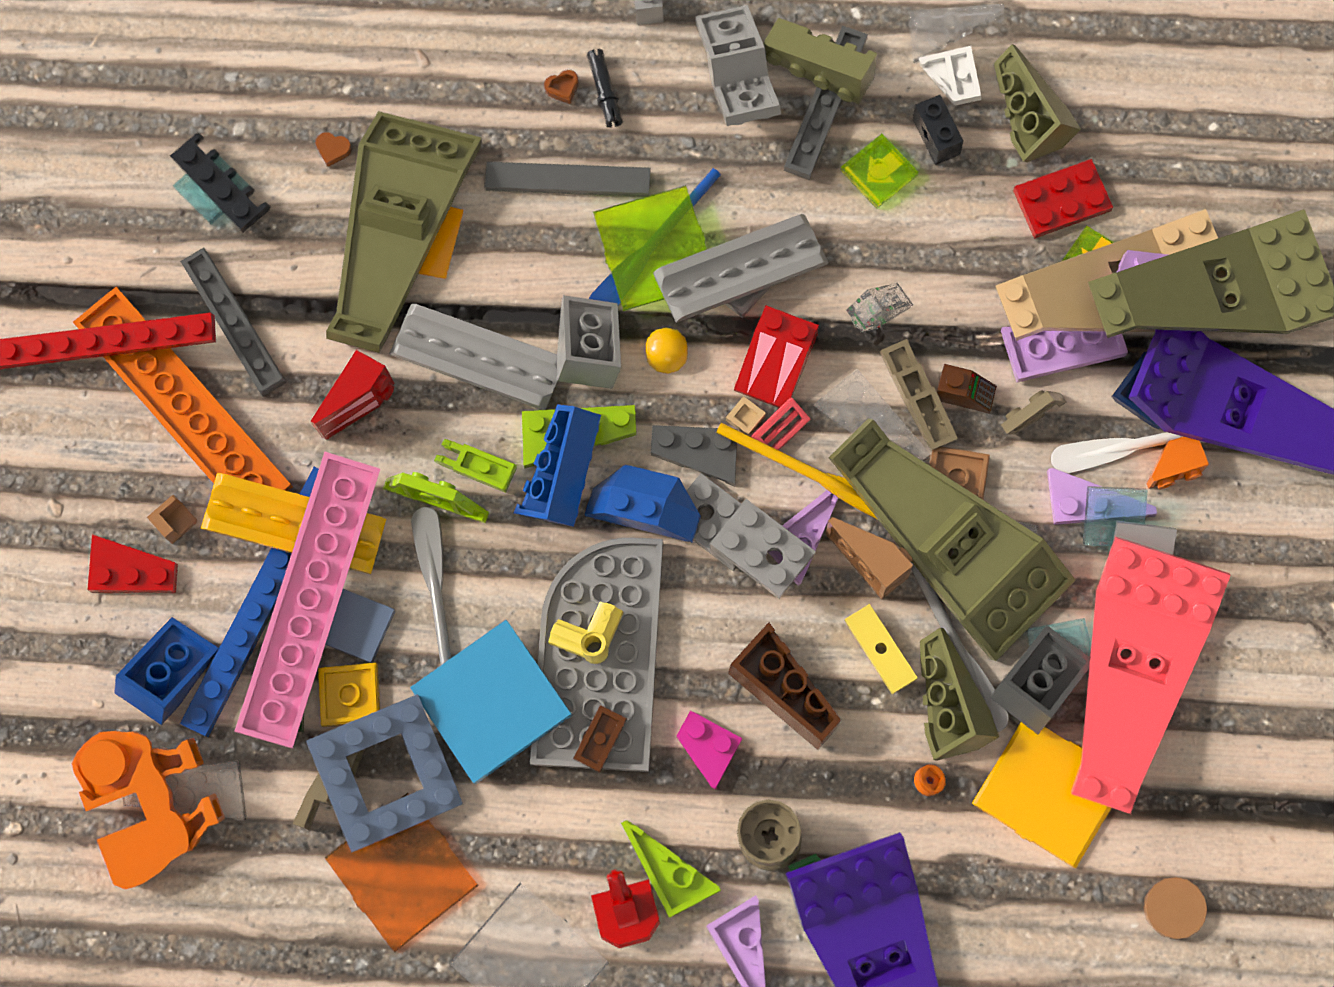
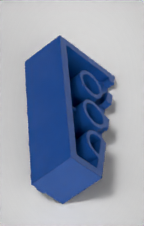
M557 404L544 437V441L547 444L545 449L536 456L534 464L537 466L532 481L527 480L523 491L526 492V496L522 505H516L515 514L574 527L579 512L578 508L582 492L585 487L589 463L592 459L595 438L599 431L600 414L575 406Z

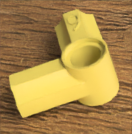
M599 602L587 630L558 619L550 632L548 643L581 656L589 663H601L608 656V648L623 616V611L609 603ZM593 642L602 644L597 652L591 653L587 651V647Z

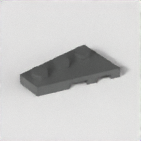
M652 425L651 456L680 467L690 468L704 476L714 477L735 487L737 443L716 433L718 428Z

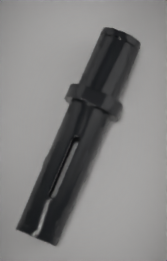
M595 49L590 50L586 55L598 93V106L602 108L606 127L612 128V122L615 127H618L623 123L617 104L619 98L618 94L613 90L604 52L602 49H597L598 55H596Z

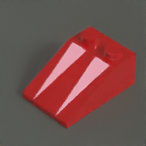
M766 305L752 337L734 391L780 408L794 394L816 341L819 325Z
M358 350L354 352L310 421L323 439L331 438L380 407L384 400L387 401L394 391V381L386 366Z

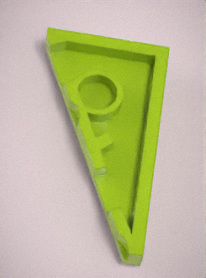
M628 820L621 822L669 918L721 891L717 884L710 881Z

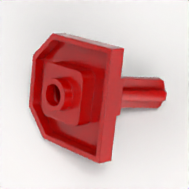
M611 870V873L606 876L610 890L591 895L601 939L619 949L649 941L660 924L649 879L627 885L623 871Z

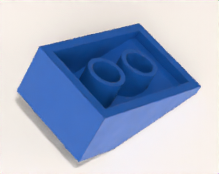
M171 617L116 675L114 693L162 725L183 702L215 657L219 648Z

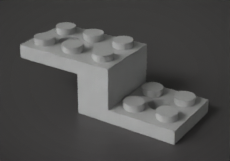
M748 5L696 16L697 29L707 53L711 84L726 126L741 125L745 122L768 119L772 116L780 115V104L768 76L765 47Z
M701 473L686 490L697 510L707 506L714 511L711 519L699 520L693 541L732 571L736 567L741 569L778 599L782 597L816 554L815 550L749 500L745 499L741 504ZM773 550L780 552L783 556L781 563L777 565L768 563L766 560L768 552Z

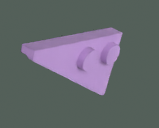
M1049 468L1047 471L1054 525L1155 517L1157 514L1156 507L1054 468Z
M826 490L782 526L816 551L839 498ZM775 550L768 552L778 564L781 563L783 556L780 552ZM811 560L794 580L798 586L802 583Z

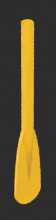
M723 423L719 425L716 433L820 483L838 498L876 518L845 478L824 473Z

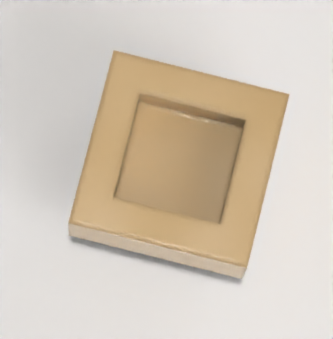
M743 396L727 415L726 421L740 432L750 436L766 417V413Z

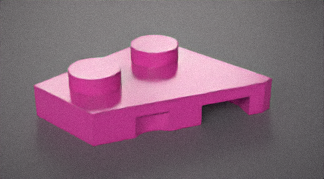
M691 710L676 735V738L703 774L710 787L716 790L742 738Z

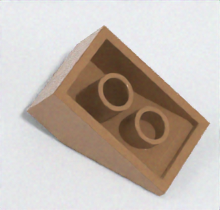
M834 517L828 520L827 537L881 600L909 578L913 567L911 564L913 560L903 547L898 549L894 543Z

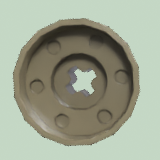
M769 799L758 801L745 809L739 819L737 828L738 840L741 851L749 863L758 869L775 871L784 869L795 860L800 852L802 835L799 819L789 806L780 801ZM772 831L775 832L777 841L772 840L769 845L766 844L763 835H769Z

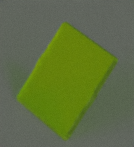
M686 185L593 212L605 250V262L609 270H611L623 311L664 300L665 298L653 272L662 266L707 250L704 232L701 225L698 224Z

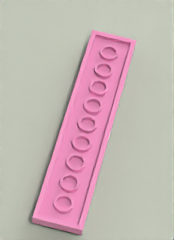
M324 452L235 732L293 748L380 468Z

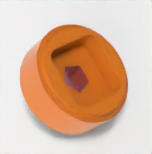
M926 765L918 769L914 776L917 790L925 796L938 794L945 787V775L935 765Z

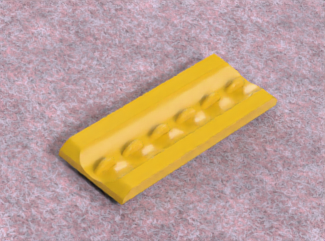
M217 473L201 529L292 553L310 497L227 474ZM369 513L366 514L349 569L371 575L386 522L385 518Z

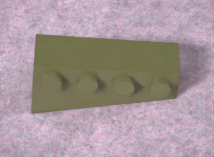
M781 18L777 19L763 43L767 62L774 66L780 65L788 69L791 74L798 78L804 77L812 81L815 86L822 90L828 89L836 93L839 98L846 102L852 101L859 105L874 79L877 60L876 52L868 50L867 54L856 51V45L846 42L845 46L838 45L831 36L823 33L817 37L813 36L809 28Z

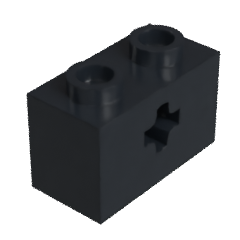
M941 95L915 104L912 120L934 164L937 165L959 156L964 141Z

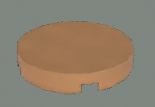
M1173 877L1162 879L1148 891L1144 902V912L1146 920L1158 934L1175 940L1188 938L1200 930L1206 919L1207 906L1205 897L1196 885L1189 880Z

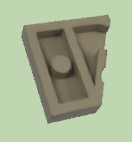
M1041 390L1029 398L1030 404L1023 409L1018 407L1005 416L1007 420L1001 426L1007 434L1015 435L1030 424L1045 416L1044 413L1053 406L1058 405V407L1064 405L1066 400L1061 393L1044 392Z

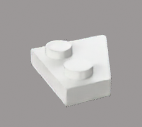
M971 46L919 58L920 66L954 106L982 100Z

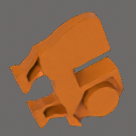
M105 731L90 738L77 752L72 762V767L77 780L83 788L79 795L85 811L136 792L146 817L144 821L97 839L113 885L126 890L147 882L159 874L173 859L193 850L209 826L225 819L215 793L202 798L197 809L192 814L185 813L181 815L174 808L173 793L166 781L167 777L170 774L183 773L187 769H193L204 764L194 738L181 742L176 749L152 747V743L147 736L136 731Z

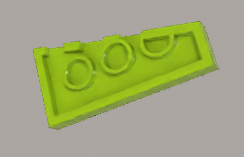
M635 405L581 408L601 415L599 431L596 435L594 446H603L637 435ZM555 409L522 411L524 469L534 466L537 454H540L545 449L547 443L544 441V437Z

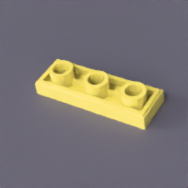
M870 604L845 618V623L892 695L917 680L918 677ZM877 646H883L886 652L884 654H879L876 652L875 648Z

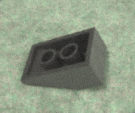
M1046 625L990 698L1036 734H1039L1088 671L1090 657Z

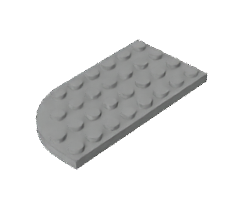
M617 538L590 546L573 557L560 570L550 585L542 608L538 665L573 716L531 745V766L591 769L575 761L573 757L601 705L627 718L602 770L649 772L663 539ZM599 602L609 603L623 611V616L608 648V656L601 663H589L581 656L548 643L550 632L558 619L587 630ZM593 642L589 644L587 651L591 653L597 652L602 644Z

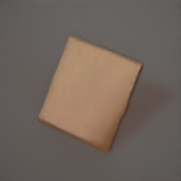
M407 792V793H406L404 796H402L401 798H403V797H405V796H407V795H410V794ZM429 819L352 853L347 841H345L325 857L328 864L353 896L352 899L356 906L367 915L394 952L478 887L476 881L449 847L450 844L447 842L446 837L439 830H436Z

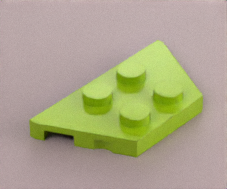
M402 472L388 477L383 486V490L485 524L489 516L487 510L455 490L456 487L445 481H439V484L428 481L429 478L418 472H412V475Z

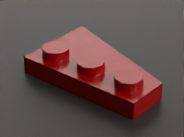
M92 534L87 588L89 592L176 593L178 564Z

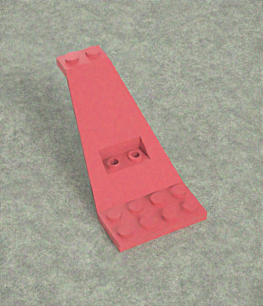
M1115 536L1096 589L1082 757L1071 794L1131 814L1140 786L1209 635L1230 579V573ZM1123 649H1130L1132 651L1129 657H1122L1120 653ZM1153 658L1160 660V664L1156 667L1149 665L1150 660Z

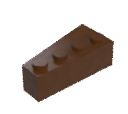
M770 622L765 625L730 664L728 674L817 750L837 729L841 719L820 690L816 689L810 681L803 667H800L791 655V651L777 636Z

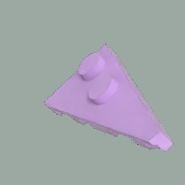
M754 896L706 926L741 987H765L759 901L757 896Z

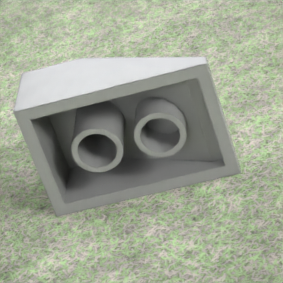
M563 295L557 350V381L613 389L621 369L618 303Z

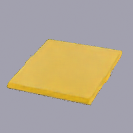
M1022 722L972 802L974 806L1014 830V833L1018 834L1022 839L1035 843L1075 869L1111 810V807L1071 794V789L1081 764L1082 748L1071 741L1068 742L1046 727L1039 734H1036Z

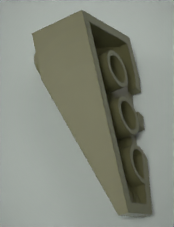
M1011 44L994 62L1000 93H1003L1007 106L1004 109L1005 116L1010 119L1012 132L1009 134L1011 142L1023 162H1029L1062 149L1081 128L1070 110L1017 46Z
M939 628L920 640L921 675L926 678V695H923V705L927 706L928 723H924V728L933 760L938 761L976 751L999 738L991 711L945 629Z

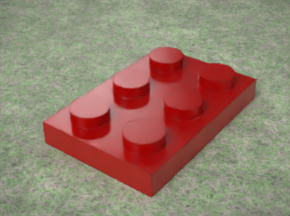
M1092 159L1016 185L1013 189L1034 239L1111 212L1113 209V205Z

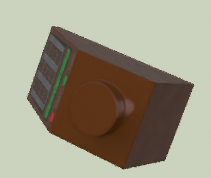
M944 364L937 394L943 403L990 414L997 386L973 370Z

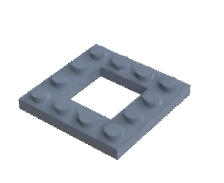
M418 694L306 740L351 853L463 804ZM401 734L423 789L368 812L346 757Z

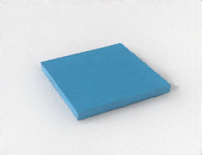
M504 620L410 687L415 695L418 694L424 710L475 785L573 716L507 620Z

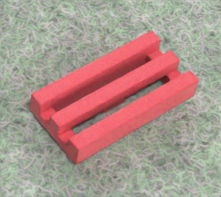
M789 398L750 437L767 445L799 415L801 419L771 446L780 450L811 418L793 398ZM790 408L794 409L764 439L761 438Z

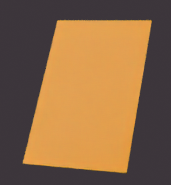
M450 207L418 274L446 279L464 209Z

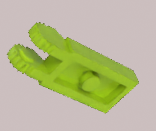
M448 439L443 440L441 445L446 450L459 454V456L454 461L443 455H436L434 461L437 464L506 493L516 472L517 465L467 444L461 445Z

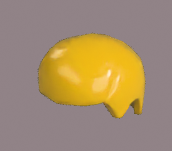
M671 328L658 329L647 338V362L657 372L667 374L676 372L686 363L688 346L686 338L678 330Z

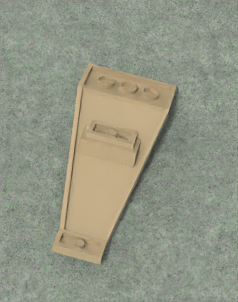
M1204 209L1154 229L996 285V290L1016 341L1042 331H1105L1088 282L1116 273L1119 269V263L1127 250L1170 255L1218 239V236L1207 210ZM1220 270L1216 273V276L1224 278L1227 276V273ZM1229 296L1225 301L1228 304H1234L1237 300L1235 297ZM1133 329L1128 332H1155L1156 329Z

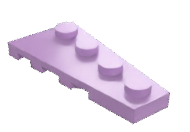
M1002 327L1001 329L1016 383L1124 357L1128 354L1122 334L1107 338L1105 331H1042L1016 341L1011 327Z

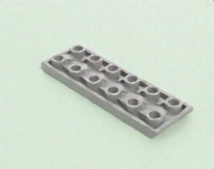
M799 214L662 266L654 271L653 275L677 323L825 266L829 262L814 235L806 215Z
M418 304L410 305L389 353L391 356L540 410L547 409L558 382L557 354Z

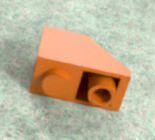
M1187 437L1170 440L1163 448L1146 483L1148 489L1157 486L1161 490L1174 485L1175 480L1181 478L1190 481L1203 475L1202 472L1209 463L1200 441Z

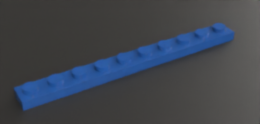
M313 467L300 495L310 497L319 468ZM271 548L180 722L181 725L209 737L273 613L292 553Z

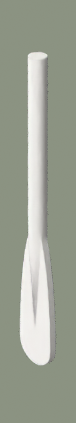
M1165 432L1137 439L1108 438L1065 444L1054 449L1051 455V463L1054 469L1065 473H1072L1117 460L1136 450L1164 445L1170 440L1183 436Z

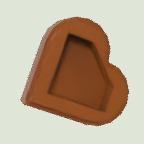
M569 69L562 71L559 75L549 76L544 82L545 92L549 97L571 104L579 86L578 75L575 71Z
M324 132L316 138V147L327 167L347 158L352 151L349 140L344 136L335 137L329 132Z

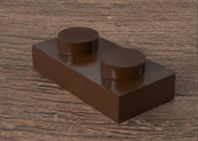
M600 705L573 759L601 773L627 718Z

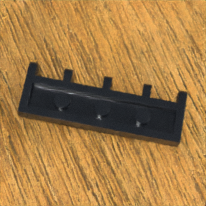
M196 133L173 152L170 157L227 218L244 233L265 215L271 206L264 202L257 207L249 199L255 192V189L249 185L241 191L231 181L236 176L237 171L230 167L223 172L214 163L220 153L213 149L205 154L198 146L204 140V137L200 133Z

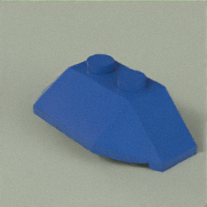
M624 465L593 488L584 514L586 517L691 543L693 542L701 517L679 477L630 465Z

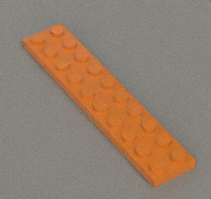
M115 287L74 320L73 323L78 329L146 320L120 290ZM171 348L103 356L213 483L217 473H222L285 491L293 488L290 482Z

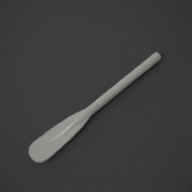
M423 507L413 514L411 525L420 568L430 591L439 658L442 665L451 659L441 591L443 584L441 525L438 513L432 508Z
M911 562L913 565L912 572L940 627L944 628L988 705L997 732L1002 731L1009 722L1008 712L990 698L995 691L993 685L979 664L965 650L937 593Z

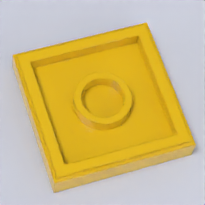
M377 663L318 668L320 722L322 727L342 726L380 710Z

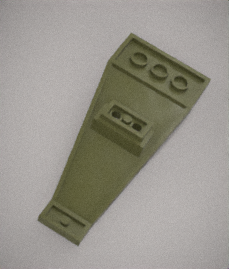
M378 111L358 146L337 312L326 330V339L380 353L463 179L481 148L482 137Z
M1305 209L1088 282L1107 338L1133 329L1288 334L1334 318V285ZM1223 270L1227 273V276L1219 278L1216 276V273ZM1233 296L1237 301L1234 304H1228L1225 300L1227 297Z
M868 418L828 457L899 547H903L910 554L915 567L985 654L993 661H997L1076 580L1042 537L890 441L873 419ZM973 528V534L969 537L968 532ZM953 548V554L949 557L948 552Z

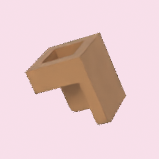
M174 495L147 516L157 530L172 544L197 523V519Z

